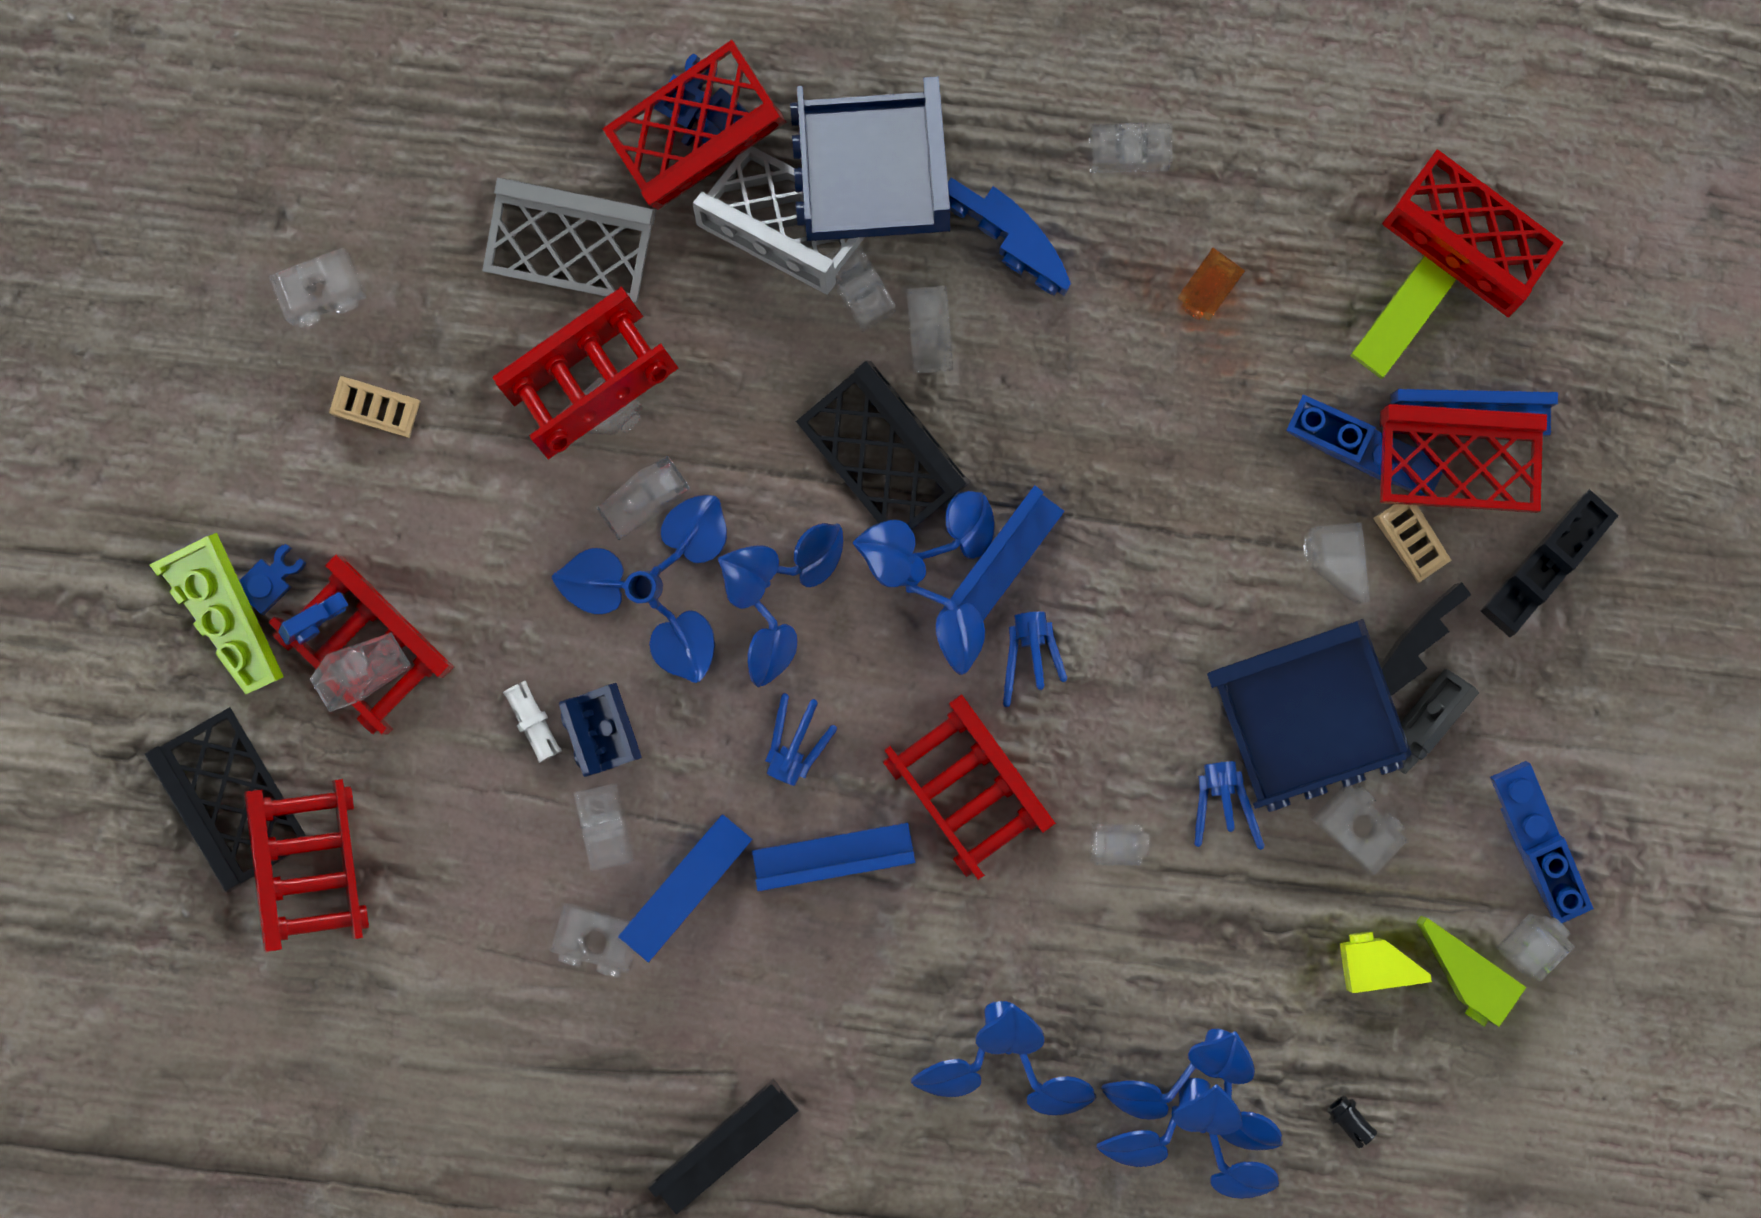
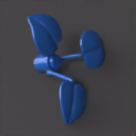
M973 491L957 494L948 504L945 518L946 527L950 536L954 538L949 544L921 553H913L915 549L914 533L901 520L880 522L864 531L853 541V545L864 557L872 574L882 585L886 587L905 586L907 593L919 594L948 608V610L940 612L937 616L936 636L946 660L959 675L968 672L983 647L985 639L983 619L973 605L963 603L956 607L953 600L919 587L918 583L926 575L924 559L955 550L959 546L966 558L974 559L983 555L991 544L994 535V515L987 497L983 495V492Z
M714 495L696 496L685 500L667 514L661 527V538L667 546L677 550L658 566L653 567L651 571H637L629 575L626 581H621L624 568L620 559L607 549L591 548L577 554L564 567L552 575V580L561 594L576 607L588 613L607 614L616 610L622 602L620 588L625 589V593L631 601L635 603H649L651 608L658 610L669 620V622L659 624L652 632L649 646L653 659L668 673L685 678L693 683L700 682L712 664L715 651L713 629L708 620L697 611H686L676 618L670 610L658 601L663 591V583L659 575L677 561L682 554L691 562L705 563L713 560L721 553L727 539V527L721 502Z
M822 523L808 529L800 537L795 547L794 562L796 566L794 567L779 566V558L776 551L762 545L741 548L718 558L725 582V591L730 603L740 609L754 605L769 625V629H761L755 633L748 650V670L751 681L755 686H765L789 666L795 656L798 642L794 628L787 624L778 626L777 620L759 600L764 595L765 589L770 587V580L776 573L791 576L799 574L800 583L805 587H814L824 582L834 572L842 554L843 531L840 524Z
M1007 1001L993 1002L985 1007V1026L976 1035V1044L979 1048L976 1059L972 1064L969 1065L968 1062L962 1059H950L936 1063L911 1078V1084L930 1094L942 1097L963 1096L973 1092L981 1085V1076L976 1072L981 1069L985 1052L990 1054L1006 1053L1008 1055L1013 1052L1019 1054L1030 1085L1035 1090L1027 1096V1104L1033 1110L1046 1115H1064L1083 1109L1097 1098L1093 1087L1086 1081L1076 1077H1057L1046 1081L1044 1084L1037 1081L1027 1054L1037 1051L1044 1045V1033L1030 1016L1013 1003Z
M1211 1029L1207 1032L1204 1042L1190 1048L1188 1059L1191 1063L1169 1092L1162 1094L1157 1086L1142 1081L1103 1084L1101 1089L1105 1096L1125 1113L1140 1119L1154 1120L1167 1115L1169 1107L1166 1103L1173 1100L1195 1069L1209 1077L1222 1078L1224 1080V1091L1232 1099V1083L1244 1084L1252 1081L1255 1067L1249 1051L1236 1031L1230 1033L1222 1029ZM1240 1112L1242 1115L1241 1128L1231 1134L1220 1135L1227 1142L1248 1150H1269L1278 1148L1283 1144L1282 1134L1277 1125L1269 1118L1254 1112Z
M1188 1078L1179 1090V1106L1172 1107V1117L1162 1137H1159L1153 1131H1131L1097 1143L1096 1147L1101 1153L1121 1164L1133 1167L1152 1166L1168 1157V1149L1165 1145L1170 1143L1177 1125L1189 1132L1209 1133L1217 1166L1221 1171L1210 1178V1183L1217 1192L1228 1197L1244 1199L1267 1194L1276 1189V1187H1279L1278 1174L1271 1167L1263 1163L1240 1162L1229 1167L1224 1162L1217 1135H1227L1239 1130L1242 1126V1115L1235 1102L1219 1085L1215 1084L1211 1088L1208 1081L1200 1078Z

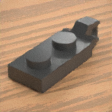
M1443 670L1400 722L1412 755L1402 760L1404 768L1399 769V771L1406 774L1419 759L1422 760L1427 756V753L1431 752L1479 694L1473 685L1450 670Z

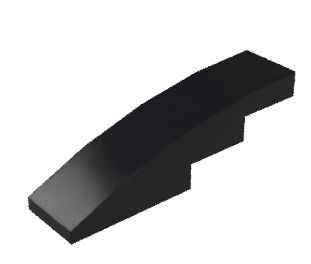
M1590 489L1586 491L1517 567L1482 608L1481 612L1509 638L1515 635L1538 606L1543 604L1564 578L1576 569L1619 515Z
M1462 582L1454 584L1426 608L1400 636L1380 663L1391 696L1428 669L1418 655L1450 632L1440 619L1471 596V593Z

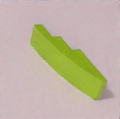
M1423 256L1350 356L1380 379H1383L1456 279Z

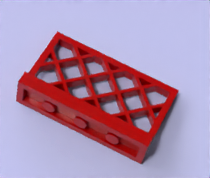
M730 40L602 129L642 191L640 193L647 204L659 210L780 128L787 121L771 100L736 43ZM730 53L738 63L735 81L715 77L718 62ZM707 69H709V74H708V76L701 74V73H703L704 71H706ZM743 74L746 75L751 84L742 83ZM692 79L707 81L702 103L683 100L685 85ZM714 83L734 86L729 109L709 105ZM740 88L756 91L763 104L750 113L736 110ZM677 90L676 98L668 97ZM660 101L674 103L670 126L650 122L653 106ZM681 105L701 109L697 131L677 127ZM708 110L728 114L725 130L717 135L704 133ZM645 112L643 120L636 119ZM735 116L742 117L741 119L733 123ZM628 123L642 125L637 148L623 145L616 134L618 130ZM649 127L669 131L664 153L645 149ZM676 132L695 136L693 150L685 157L671 155ZM702 138L710 139L701 145ZM628 151L636 153L635 162ZM643 154L663 158L660 174L648 182L640 172ZM670 160L678 161L668 168Z
M1438 149L1433 153L1398 203L1382 222L1383 226L1508 318L1525 302L1532 292L1531 289L1564 243ZM1435 165L1449 174L1451 184L1435 185L1432 169ZM1463 192H1473L1479 196L1482 207L1467 208ZM1453 193L1457 209L1442 210L1438 194ZM1428 194L1432 211H1424L1410 200L1413 195ZM1505 215L1512 221L1514 231L1499 232L1495 216ZM1485 216L1489 233H1473L1470 217ZM1460 218L1464 234L1454 233L1446 227L1444 219ZM1536 238L1549 249L1544 255H1531L1527 239ZM1502 240H1517L1521 256L1505 257ZM1492 241L1496 258H1488L1477 249L1476 242ZM1508 266H1524L1527 277L1525 284L1510 274Z
M1389 404L1380 411V427H1383L1380 503L1530 513L1541 511L1543 432L1547 430V414ZM1393 433L1408 434L1418 447L1403 459L1393 448ZM1419 435L1430 436L1425 441H1423V439ZM1436 436H1446L1457 448L1444 462L1428 446ZM1458 437L1469 439L1463 444ZM1476 438L1486 439L1497 451L1484 464L1467 448ZM1498 440H1509L1503 446L1498 442ZM1515 441L1531 442V459L1522 467L1506 450ZM1421 450L1437 466L1424 480L1407 464ZM1460 453L1476 468V471L1463 483L1447 467ZM1500 455L1516 472L1503 485L1486 469ZM1392 459L1398 464L1393 470ZM1530 466H1531V477H1530V475L1525 471V470L1528 469ZM1402 468L1417 486L1407 495L1391 494L1392 476ZM1440 471L1456 487L1447 497H1437L1426 485ZM1479 474L1496 490L1486 500L1476 499L1466 488ZM1519 476L1530 487V503L1516 502L1505 490ZM1421 489L1426 496L1415 494ZM1460 492L1465 498L1454 497ZM1498 495H1500L1505 501H1497L1494 499Z

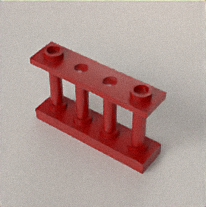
M622 286L492 377L498 388L514 407L522 401L525 403L540 427L529 436L548 460L557 453L566 450L574 441L656 384L663 382L670 374L679 369L661 343L652 350L634 325L643 315ZM621 333L638 359L618 372L601 346ZM589 356L605 382L585 395L569 369ZM556 378L573 405L552 418L536 392Z
M336 554L325 565L333 573L328 578L330 582L302 611L315 604L322 603L338 592L346 594L349 590L360 600L356 605L358 610L316 652L306 642L299 644L295 640L286 645L278 633L281 624L285 622L282 618L273 617L268 623L276 630L272 636L286 650L290 651L294 647L360 713L356 719L365 729L373 735L377 731L388 735L393 728L384 718L425 676L430 678L435 674L439 678H444L454 666L344 557ZM378 618L388 628L384 633L386 638L343 679L327 663L370 620L374 622ZM407 646L417 656L412 661L415 665L371 707L356 690L397 648L402 650Z
M961 694L948 704L952 711L947 714V720L899 755L889 746L884 750L888 758L882 762L896 781L902 776L952 843L959 853L953 860L966 878L973 873L979 880L985 875L977 865L1027 828L1033 830L1035 827H1038L1044 833L1056 823ZM967 730L976 742L970 747L972 751L927 784L920 787L907 768L957 731L961 734ZM990 762L999 774L993 779L996 783L944 820L930 800L981 763L985 766ZM1014 794L1022 805V808L1017 811L1019 815L967 852L954 832L1003 796L1009 798Z
M343 779L332 781L333 793L271 801V797L263 798L262 790L244 792L265 952L282 950L281 941L288 940V936L351 927L352 938L359 939L363 938L362 929L369 928L366 905H359L347 815V811L354 810L351 786L344 787ZM336 808L339 832L276 840V837H268L266 821H273L274 816ZM341 848L343 872L281 880L280 876L273 877L271 861H277L278 856ZM346 887L348 911L289 920H286L285 916L278 917L276 901L283 900V896Z

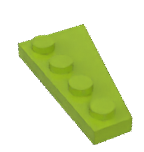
M217 533L206 536L149 565L157 576L163 575L172 587L169 591L179 605L183 603L196 621L193 625L202 636H208L216 646L217 657L245 694L284 677Z

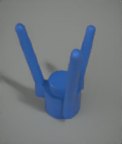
M1027 612L1014 615L1015 626L1009 627L1010 645L1004 685V707H1009L1011 704L1019 640H1021L1022 647H1031L1036 686L1039 690H1042L1045 686L1040 645L1045 644V639L1060 681H1067L1064 665L1054 638L1052 622H1047L1046 612Z
M783 693L777 712L771 748L765 760L770 763L766 773L775 779L795 786L799 777L806 778L811 765L829 743V740L837 731V727L831 725L802 762L804 754L798 752V749L818 704L816 699H812L802 717L790 747L782 746L779 752L789 699L788 694Z
M1235 761L1204 765L1205 775L1198 776L1200 792L1194 845L1196 847L1202 845L1209 789H1211L1212 796L1222 797L1227 830L1229 832L1235 830L1230 795L1236 794V788L1256 846L1262 850L1264 842L1244 787L1242 771L1237 772Z

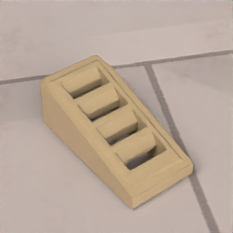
M340 376L329 413L341 419L410 438L421 401ZM351 389L357 390L352 410H345ZM371 394L373 398L368 415H361L366 396ZM383 398L388 399L389 403L383 421L377 420ZM398 403L405 404L400 424L396 426L392 422Z
M1393 504L1373 518L1417 583L1452 561L1417 505ZM1406 511L1410 518L1394 528L1391 521ZM1415 524L1419 531L1402 541L1399 535ZM1424 537L1428 544L1411 555L1407 548ZM1433 550L1437 557L1419 568L1416 561Z

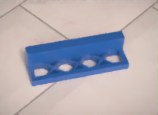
M1398 389L1390 394V404L1547 414V430L1543 432V437H1548L1551 435V407L1558 404V392Z
M1033 486L950 599L955 602L956 607L963 603H969L979 611L984 621L1065 512L1043 495L1044 492L1037 486ZM944 606L940 612L948 610V608Z
M908 822L752 850L757 877L755 879L757 891L915 863Z

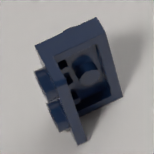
M617 683L609 684L559 702L561 721L569 733L574 748L575 762L581 768L584 777L598 774L642 758Z

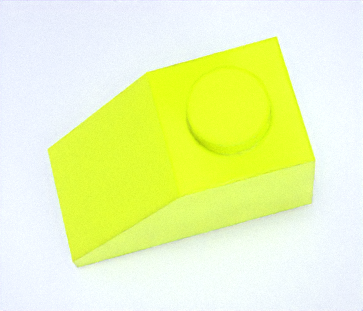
M1373 932L1350 934V942L1340 943L1346 990L1351 993L1432 982L1430 973L1386 940L1379 937L1374 938Z

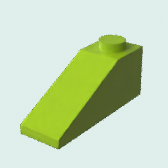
M1420 916L1416 923L1458 1000L1468 1007L1464 1014L1483 1027L1486 1026L1488 1021L1500 1027L1527 987L1430 919Z

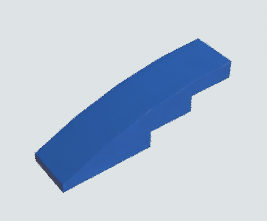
M722 814L630 921L618 938L649 963L753 839Z

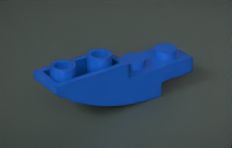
M951 177L948 181L950 211L962 218L968 214L980 223L977 227L993 239L997 240L999 236L1005 238L1000 246L999 254L1004 256L1002 262L1011 270L1022 274L1025 270L1037 278L1035 284L1045 292L1053 296L1056 292H1059L1065 296L1071 283L1064 265L1051 242L1032 218L996 187L993 186L984 199Z
M1303 394L1286 431L1318 450L1381 480L1382 432L1375 430V426ZM1393 438V448L1403 459L1416 449ZM1422 450L1407 463L1422 480L1437 468ZM1392 459L1393 470L1398 464ZM1402 468L1392 476L1391 485L1395 484L1408 491H1412L1417 486ZM1441 471L1426 484L1433 492L1442 476ZM1421 489L1416 493L1419 496H1426Z
M1524 761L1491 776L1490 779L1502 805L1500 810L1507 827L1555 924L1560 925L1593 910L1594 908L1567 842L1559 834L1532 765Z

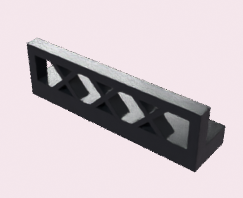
M772 1079L654 1179L648 1189L655 1197L660 1195L677 1215L799 1111L798 1107L778 1083Z

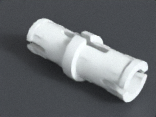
M523 681L519 685L516 684L505 690L503 694L506 696L519 721L517 727L520 732L524 731L538 758V762H543L560 753L562 750L559 748L546 722L548 716L545 711H540L527 686V682Z

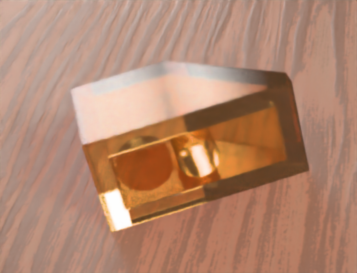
M1212 248L1177 297L1183 302L1181 308L1197 320L1204 317L1209 321L1245 270Z

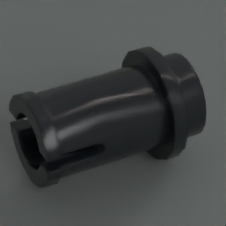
M1342 1096L1335 1100L1327 1109V1112L1331 1115L1329 1120L1333 1124L1338 1123L1353 1140L1356 1147L1362 1148L1364 1144L1367 1145L1374 1139L1377 1131L1355 1108L1356 1102L1353 1099L1349 1100L1346 1096Z

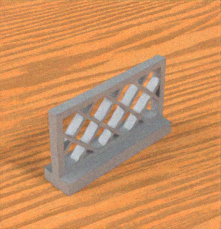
M753 146L736 157L708 194L701 192L694 200L693 208L696 225L828 295L836 284V274L865 237L847 238L848 240L845 243V239L807 241L806 237L792 239L786 236L784 228L797 225V215L781 218L778 205L804 201L803 192L793 191L776 195L773 182L788 179L795 182L794 168ZM750 160H753L764 166L766 173L743 178L742 170ZM763 184L769 185L771 196L748 200L746 188ZM741 189L744 201L726 204L720 201L719 198L724 192ZM774 206L776 219L760 222L752 218L751 210ZM835 241L840 242L841 249L833 260L818 253L817 245Z
M497 178L494 191L496 198L482 269L483 272L607 297L616 290L606 275L622 264H625L633 276L630 293H626L633 302H638L652 225H654L657 209L505 178ZM504 203L519 206L528 219L527 222L512 232L508 230L502 221ZM527 208L541 210V212L533 217ZM549 212L558 214L567 227L550 240H548L536 222ZM566 216L580 218V220L571 225ZM587 220L597 222L605 237L587 248L575 229ZM605 224L619 227L610 233ZM532 225L544 244L526 256L514 239V236ZM501 228L505 236L498 241L499 230ZM626 228L642 231L639 248L625 256L613 237ZM568 233H571L583 252L564 264L552 244ZM509 240L521 260L509 268L493 265L496 248ZM609 240L621 260L605 271H602L590 252ZM546 248L560 266L547 276L538 274L529 261ZM637 255L634 269L629 260ZM586 256L598 275L587 283L576 282L568 267ZM525 264L530 272L516 269ZM563 271L568 280L555 278V276ZM602 279L607 288L594 286L593 284Z

